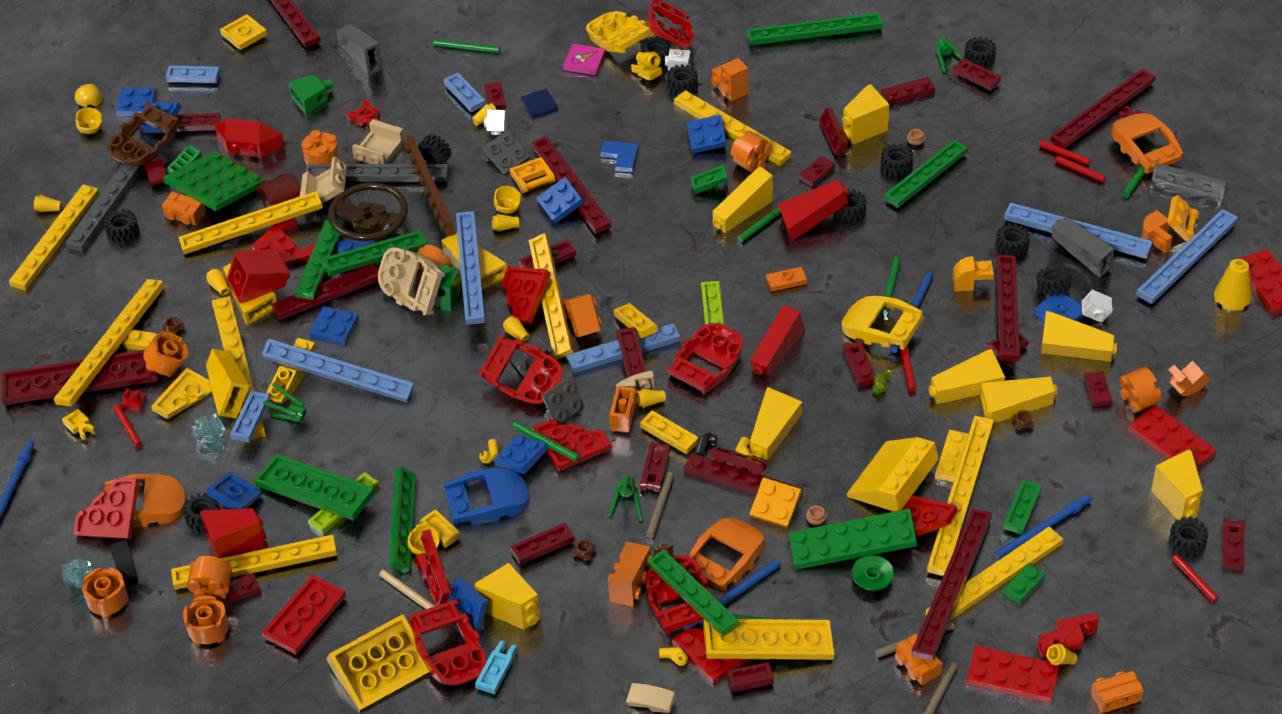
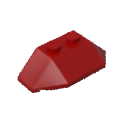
M226 118L214 126L218 141L231 154L264 157L285 146L282 132L276 131L262 122Z

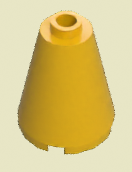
M1232 260L1214 290L1215 302L1222 304V308L1226 310L1240 311L1245 306L1251 304L1249 264L1245 260Z

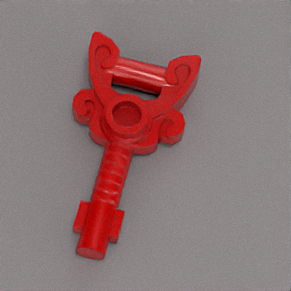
M366 99L363 100L362 107L358 110L346 112L347 118L358 122L359 126L369 125L372 119L383 122L378 119L380 114L379 108H373Z

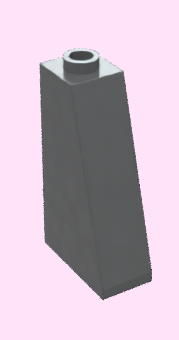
M352 24L336 30L338 43L367 75L383 69L378 41Z
M1066 216L1053 224L1052 237L1098 278H1101L1113 267L1114 248Z

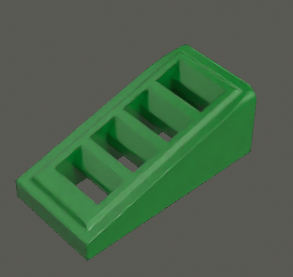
M191 145L187 146L165 170L166 174L182 168L181 165L184 167L202 158L201 152Z

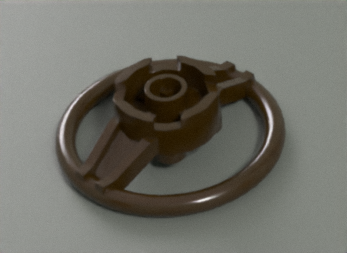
M363 183L352 186L337 195L329 207L328 218L332 228L343 237L356 241H373L389 236L402 227L408 214V204L405 197L397 189L389 185ZM360 191H384L393 195L399 201L401 212L386 213L384 205L362 201L356 206L344 201V199ZM336 214L352 224L356 233L341 227L336 220Z

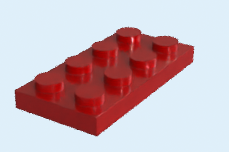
M1265 249L1237 258L1245 260L1249 264L1251 287L1274 315L1282 312V266L1271 252Z
M1157 405L1129 425L1130 432L1166 459H1170L1190 449L1198 469L1216 455L1217 449Z
M312 574L263 630V638L297 655L346 597V592Z
M975 645L966 684L1051 703L1059 665H1053L1051 662Z

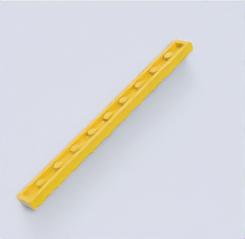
M147 279L55 396L54 401L56 405L72 407L163 290L165 285L162 280Z
M228 296L212 300V305L223 349L231 353L250 385L239 411L241 413L250 392L254 391L231 299ZM262 419L252 439L266 436Z
M974 416L947 502L948 504L956 505L958 512L949 525L939 528L927 566L928 573L944 576L958 543L993 428V419Z

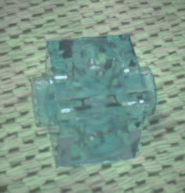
M216 413L210 414L207 417L202 415L195 420L196 424L191 426L194 438L201 443L208 442V444L219 439L218 435L226 430Z
M84 558L73 559L72 563L63 564L64 585L70 588L82 589L83 580L89 572L95 569L94 565L84 560Z

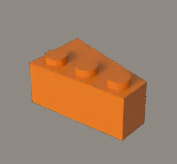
M626 542L619 555V558H621L620 562L614 564L613 569H616L615 573L608 576L610 602L634 607L636 599H640L642 593L641 585L646 583L645 577L649 567L647 561L654 557L651 555L650 546Z

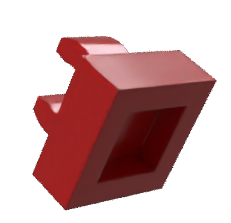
M127 388L121 403L122 409L141 412L147 399L146 393L139 390L131 391Z

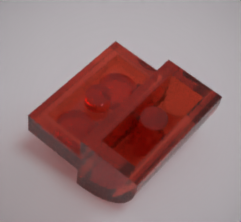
M291 172L289 174H281L272 181L262 182L260 186L256 187V190L264 198L265 204L270 207L300 197L301 186L295 175Z

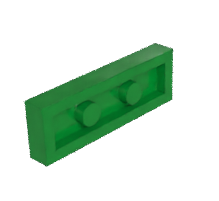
M1025 480L1021 481L1003 524L1004 530L1023 535L1041 492L1042 485Z

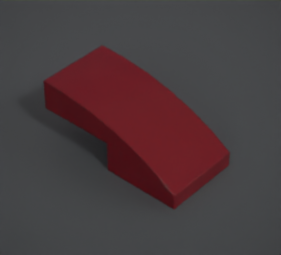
M156 157L147 164H144L151 185L164 182L166 171L161 157Z

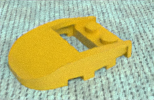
M618 11L605 13L589 22L586 26L589 38L600 48L610 52L625 53V49L632 47L635 43L644 40L647 36H654V33L650 31L645 21H639L635 15L627 17V13Z
M867 296L852 305L842 319L841 325L845 335L855 340L858 338L862 339L864 344L872 345V343H879L881 347L888 348L891 344L900 345V349L904 350L923 321L924 316L922 310L899 299L884 296ZM884 306L894 310L897 308L903 311L890 334L870 328Z

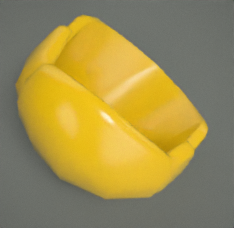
M84 84L76 90L74 98L78 105L87 108L88 105L98 106L103 100V95L96 85Z
M82 108L76 113L77 129L84 134L97 133L102 127V114L94 108Z
M501 186L495 191L494 207L500 213H514L520 207V192L511 186Z
M419 524L410 532L407 544L412 553L416 555L424 553L427 556L420 538L422 531L428 529L431 530L437 549L440 535L435 527L429 524Z

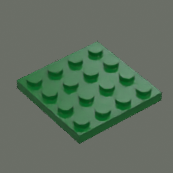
M214 151L164 176V183L217 211L265 186L266 179Z

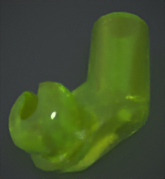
M886 369L876 374L874 378L875 385L873 386L875 393L879 394L886 389L887 379L892 377L890 370Z

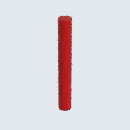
M1041 140L1039 144L1041 148L1085 165H1089L1091 162L1090 158Z
M1057 156L1055 159L1056 163L1102 183L1106 180V176L1061 156Z
M907 345L904 350H900L908 389L910 392H915L916 384Z
M119 404L114 405L113 410L136 448L141 447L142 442Z
M1176 554L1172 560L1213 603L1218 601L1219 596L1179 554Z

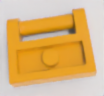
M542 157L509 169L510 175L519 186L522 194L548 182L551 184L556 181L553 172ZM545 175L544 177L525 183L526 181Z
M1177 195L1172 197L1167 223L1188 242L1195 235L1194 228L1199 217V211L1192 209L1185 200Z

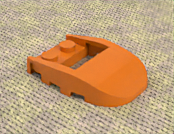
M1146 113L1133 114L1114 122L1111 128L1113 139L1115 142H1119L1120 150L1124 154L1127 153L1132 157V162L1145 167L1144 172L1146 174L1153 172L1156 163L1168 166L1182 160L1183 151L1172 131L1153 115ZM1159 130L1160 134L1168 140L1169 145L1143 155L1138 146L1133 142V139Z
M132 474L121 477L136 478L140 480L139 483L145 485L143 510H135L133 525L148 527L149 523L154 522L159 524L169 523L182 515L186 493L181 483L175 478L160 474ZM115 480L105 482V491L113 485L112 482Z
M724 518L712 525L698 538L689 557L698 563L703 576L706 577L707 583L725 593L727 585L732 581L737 583L742 578V574L754 567L756 558L760 557L764 550V536L761 531L744 521ZM711 537L744 554L731 571L699 554L700 549Z

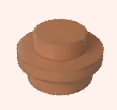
M913 129L909 132L907 140L910 144L920 145L925 141V135L920 129Z
M818 505L810 507L806 513L807 521L814 525L824 523L827 518L826 511Z

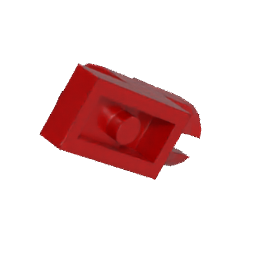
M1097 613L1057 620L1054 632L1037 636L1039 639L1037 640V645L1041 657L1046 658L1048 648L1054 644H1061L1070 651L1083 648V634L1089 635L1097 632L1099 623Z

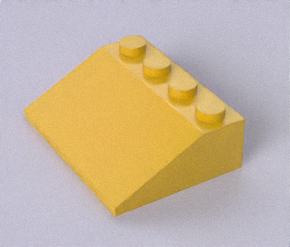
M919 437L886 441L847 492V497L894 512L901 511L938 460L935 442Z
M403 614L335 650L326 658L335 676L359 711L429 673L428 668L417 652L412 629Z

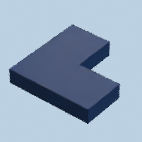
M603 141L600 155L601 157L616 159L615 171L632 173L638 152V144Z

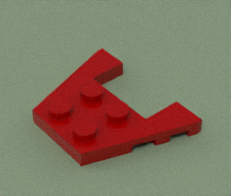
M292 218L271 226L252 245V250L276 249L284 264L288 267L295 265L294 262L309 261L316 242L304 249H300L285 234L288 230L298 226L297 220Z
M428 529L422 531L420 538L428 560L425 554L421 553L416 555L415 564L417 568L421 567L423 572L421 576L424 581H428L430 586L428 588L437 606L448 602L452 588L449 580H446L443 564L440 561L431 530Z

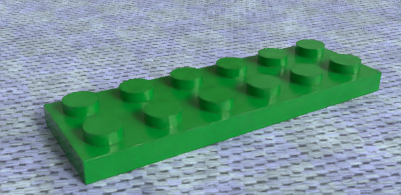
M275 454L254 479L255 486L353 521L375 494V490L371 486L279 454Z
M910 509L789 532L795 570L917 546Z

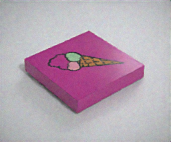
M573 44L563 64V70L596 75L606 50L604 48Z

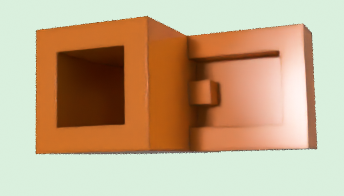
M1156 210L1144 219L1141 238L1153 241L1152 244L1156 248L1166 253L1170 250L1172 236L1168 234V218Z
M1194 361L1188 364L1182 371L1175 365L1168 369L1173 375L1171 377L1172 380L1169 382L1182 396H1189L1198 392L1211 381Z

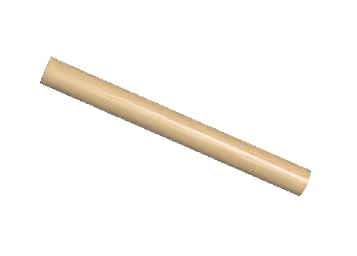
M385 569L380 572V577L423 608L428 609L435 606Z

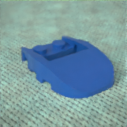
M506 468L471 471L444 484L445 495L455 527H459L458 523L470 521L471 525L480 524V521L491 520L492 523L499 521V518L505 515L509 517L524 511L530 500L524 479L515 471ZM486 480L493 505L471 510L465 487L468 486V483Z

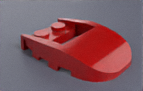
M653 0L647 15L650 31L684 50H688L694 43L692 38L695 36V32L691 31L693 25L688 21L690 15L663 0ZM656 13L661 17L670 19L676 25H681V35L673 27L665 30V24L655 19Z
M709 323L695 331V336L690 340L686 339L683 342L682 349L675 354L672 367H667L668 376L676 377L702 391V394L705 395L724 381L737 363L743 347L741 335L720 323ZM693 354H696L723 368V370L714 375L687 360Z
M501 334L481 368L479 375L506 395L533 405H540L545 403L542 395L561 382L562 368L556 359L545 354L539 347L528 345L517 339L515 341L506 339L505 335ZM516 349L535 358L517 391L498 382Z
M685 555L672 557L709 592L706 577L703 576L698 563L693 558ZM649 568L645 577L648 589L647 596L656 617L667 635L670 634V631L704 620L688 603L662 611L661 604L681 597L658 574Z
M456 599L411 614L409 618L416 649L424 664L438 682L451 686L461 685L478 678L486 664L484 649L481 648L479 643V634L477 630H473L465 613L461 614L456 607L458 604ZM457 623L466 644L429 656L421 635Z

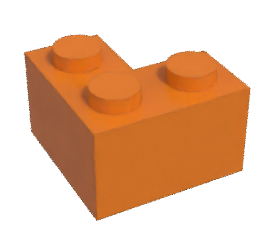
M739 58L712 69L711 82L714 87L721 91L723 96H726L730 101L736 100L748 94V67Z
M583 294L562 300L566 317L571 319L575 337L601 331L599 327L602 326L599 315L596 316L594 308L597 305L591 294Z

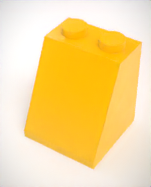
M871 84L867 85L843 110V132L848 142L854 145L888 131L889 104Z
M1190 449L1156 465L1151 489L1155 496L1179 521L1182 517H1185V520H1188V517H1192L1191 520L1196 518L1203 492Z
M509 563L474 584L475 590L488 600L486 614L523 630L533 626L540 620L538 594Z

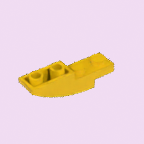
M297 338L294 344L295 347L314 352L316 348L314 342ZM286 365L279 366L266 394L270 395V401L282 405L289 399L273 387L272 383H276L292 395L307 372Z

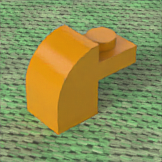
M973 256L966 257L957 262L953 268L955 292L973 291L974 280L993 279L992 262L974 261Z

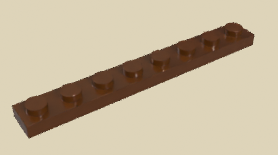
M412 134L405 136L407 142L404 144L405 151L409 154L411 164H415L414 170L416 175H420L419 181L421 186H425L423 188L426 197H430L428 198L430 207L435 208L433 209L435 218L440 219L441 231L445 230L447 237L454 235L452 220Z

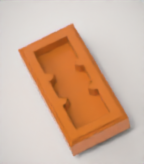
M802 267L766 274V281L771 292L807 284V278Z

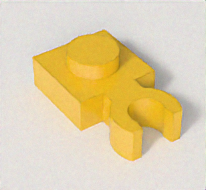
M638 61V65H631L632 72L638 73V76L646 80H654L662 74L661 67L649 69Z
M79 409L62 418L63 424L73 434L79 432L83 440L87 439L86 432L95 434L89 419Z

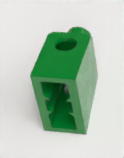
M316 75L288 82L291 96L305 113L325 103L328 100L327 90L333 88L330 79L321 82Z
M442 265L439 269L445 274V277L441 279L433 307L451 312L463 289L462 279L458 269Z

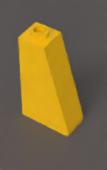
M761 166L758 167L713 210L714 226L727 233L773 202V175Z
M458 233L443 239L442 247L445 256L451 259L452 264L461 274ZM478 246L481 287L484 289L503 280L507 264Z
M231 263L223 267L225 279L227 278ZM230 288L247 325L273 311L271 303L277 301L274 292L245 303H239Z
M1046 311L1042 354L1111 362L1112 354L1116 355L1117 343H1114V335Z
M212 349L206 363V368L217 413L219 416L237 419L250 385L230 352Z
M989 349L931 378V386H929V394L931 397H934L936 404L980 395L981 383L1004 381L1005 376L992 349Z
M1051 377L981 383L980 390L985 418L993 419L994 424L1012 418L1019 411L1031 412L1052 405L1054 396H1057V386L1053 384Z
M768 387L766 389L750 439V453L754 457L765 461L769 460L801 417L802 401Z

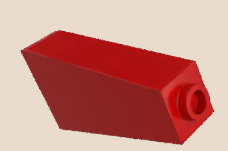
M836 180L779 203L778 206L791 239L798 238L847 205L848 200L846 196L849 193L846 185L842 186L840 180Z
M785 305L782 306L750 359L754 372L770 376L803 334L805 328L799 311Z

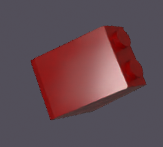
M276 249L241 250L234 253L226 281L239 303H245L284 288L290 277V271Z
M253 508L203 510L200 512L207 539L215 556L219 559L266 548L264 539H267L263 528L264 524L261 516H256Z

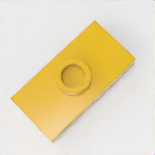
M436 509L420 519V524H429L437 529L440 535V543L445 548L461 538V532Z

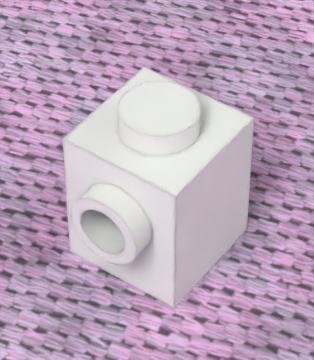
M670 49L669 56L665 57V66H668V70L671 67L675 68V65L681 67L680 64H684V67L687 64L690 68V50Z
M487 110V117L484 118V127L487 128V131L491 132V135H501L502 132L507 131L506 110Z
M1091 290L1082 300V315L1102 323L1112 314V298Z

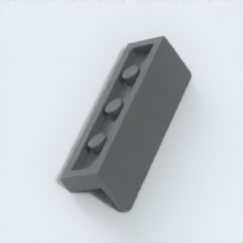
M1158 163L1154 166L1152 181L1221 199L1224 198L1229 184L1224 180Z

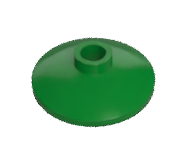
M874 555L860 558L852 568V577L856 584L867 590H880L887 587L894 576L892 565L886 559Z

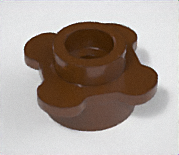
M177 317L167 318L165 324L162 325L163 330L173 334L185 328L184 323H180Z
M1019 411L1013 415L1012 419L1016 423V429L1021 430L1027 427H1034L1032 415L1028 411Z
M580 540L576 544V549L573 550V555L575 557L580 556L584 560H590L592 553L597 550V547L589 540Z
M661 544L654 549L653 555L655 556L664 549L673 557L674 547L673 545Z

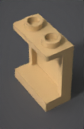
M372 119L369 123V134L360 145L354 144L352 146L354 159L370 164H388L405 142L403 128Z
M335 156L332 158L331 169L317 177H314L308 171L302 174L300 196L317 191L321 203H324L344 192L347 168L345 163Z

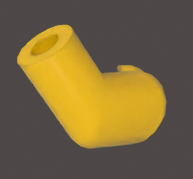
M741 437L735 451L753 457V454L747 448L750 440L747 437Z
M496 439L488 441L489 451L480 453L479 458L482 463L490 464L499 455L498 441Z
M679 647L659 648V658H670L679 666L685 665L688 661L687 655Z

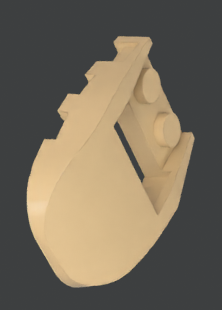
M393 247L388 249L383 255L378 272V281L383 292L389 297L395 298L396 303L400 306H407L413 311L421 310L423 315L434 313L432 308L441 279L445 277V274L430 259L403 248ZM422 263V266L425 268L416 297L414 298L410 294L419 264Z

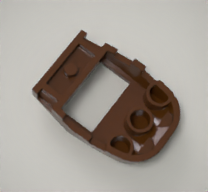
M146 103V109L143 112L134 113L131 116L132 119L127 124L123 123L119 127V133L113 135L109 141L108 152L112 158L126 165L141 166L147 164L168 147L180 126L179 119ZM143 123L161 130L165 134L163 139L154 145L155 148L132 137Z

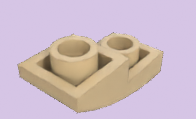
M653 371L628 377L616 384V387H632L636 389V392L641 389L652 390L654 389Z
M632 683L626 703L629 706L648 707L651 712L670 713L676 693L656 686Z

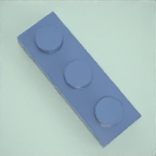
M169 65L166 81L217 83L220 69L219 67Z
M459 73L443 79L444 85L470 112L486 105L485 99Z
M255 391L250 392L230 433L232 440L250 443L267 407L263 404V401H270L269 394Z

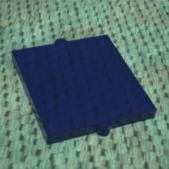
M547 88L520 97L532 118L558 110V106Z

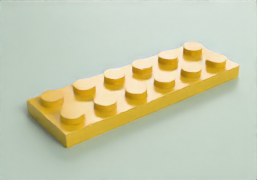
M738 619L739 626L724 637L705 620L703 622L707 659L833 660L834 658L830 620Z

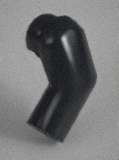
M710 432L701 435L698 439L695 454L704 456L706 447L709 444L715 445L718 436Z

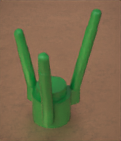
M946 37L941 38L937 42L936 47L938 49L936 54L939 57L943 72L946 73L942 54L950 55L953 52L960 60L964 57L956 51L957 48Z
M272 383L273 387L293 401L295 405L291 404L287 409L263 401L264 405L287 413V415L271 413L270 416L291 420L296 423L298 421L302 422L307 413V408L303 407L305 403L297 400L276 383Z
M623 476L619 480V486L616 487V493L608 517L612 516L620 494L623 497H630L633 494L639 521L642 522L643 518L635 480L630 476Z

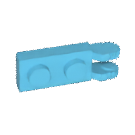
M502 640L499 642L475 683L477 689L496 694L517 654V645L513 644L508 653L503 654L506 642Z

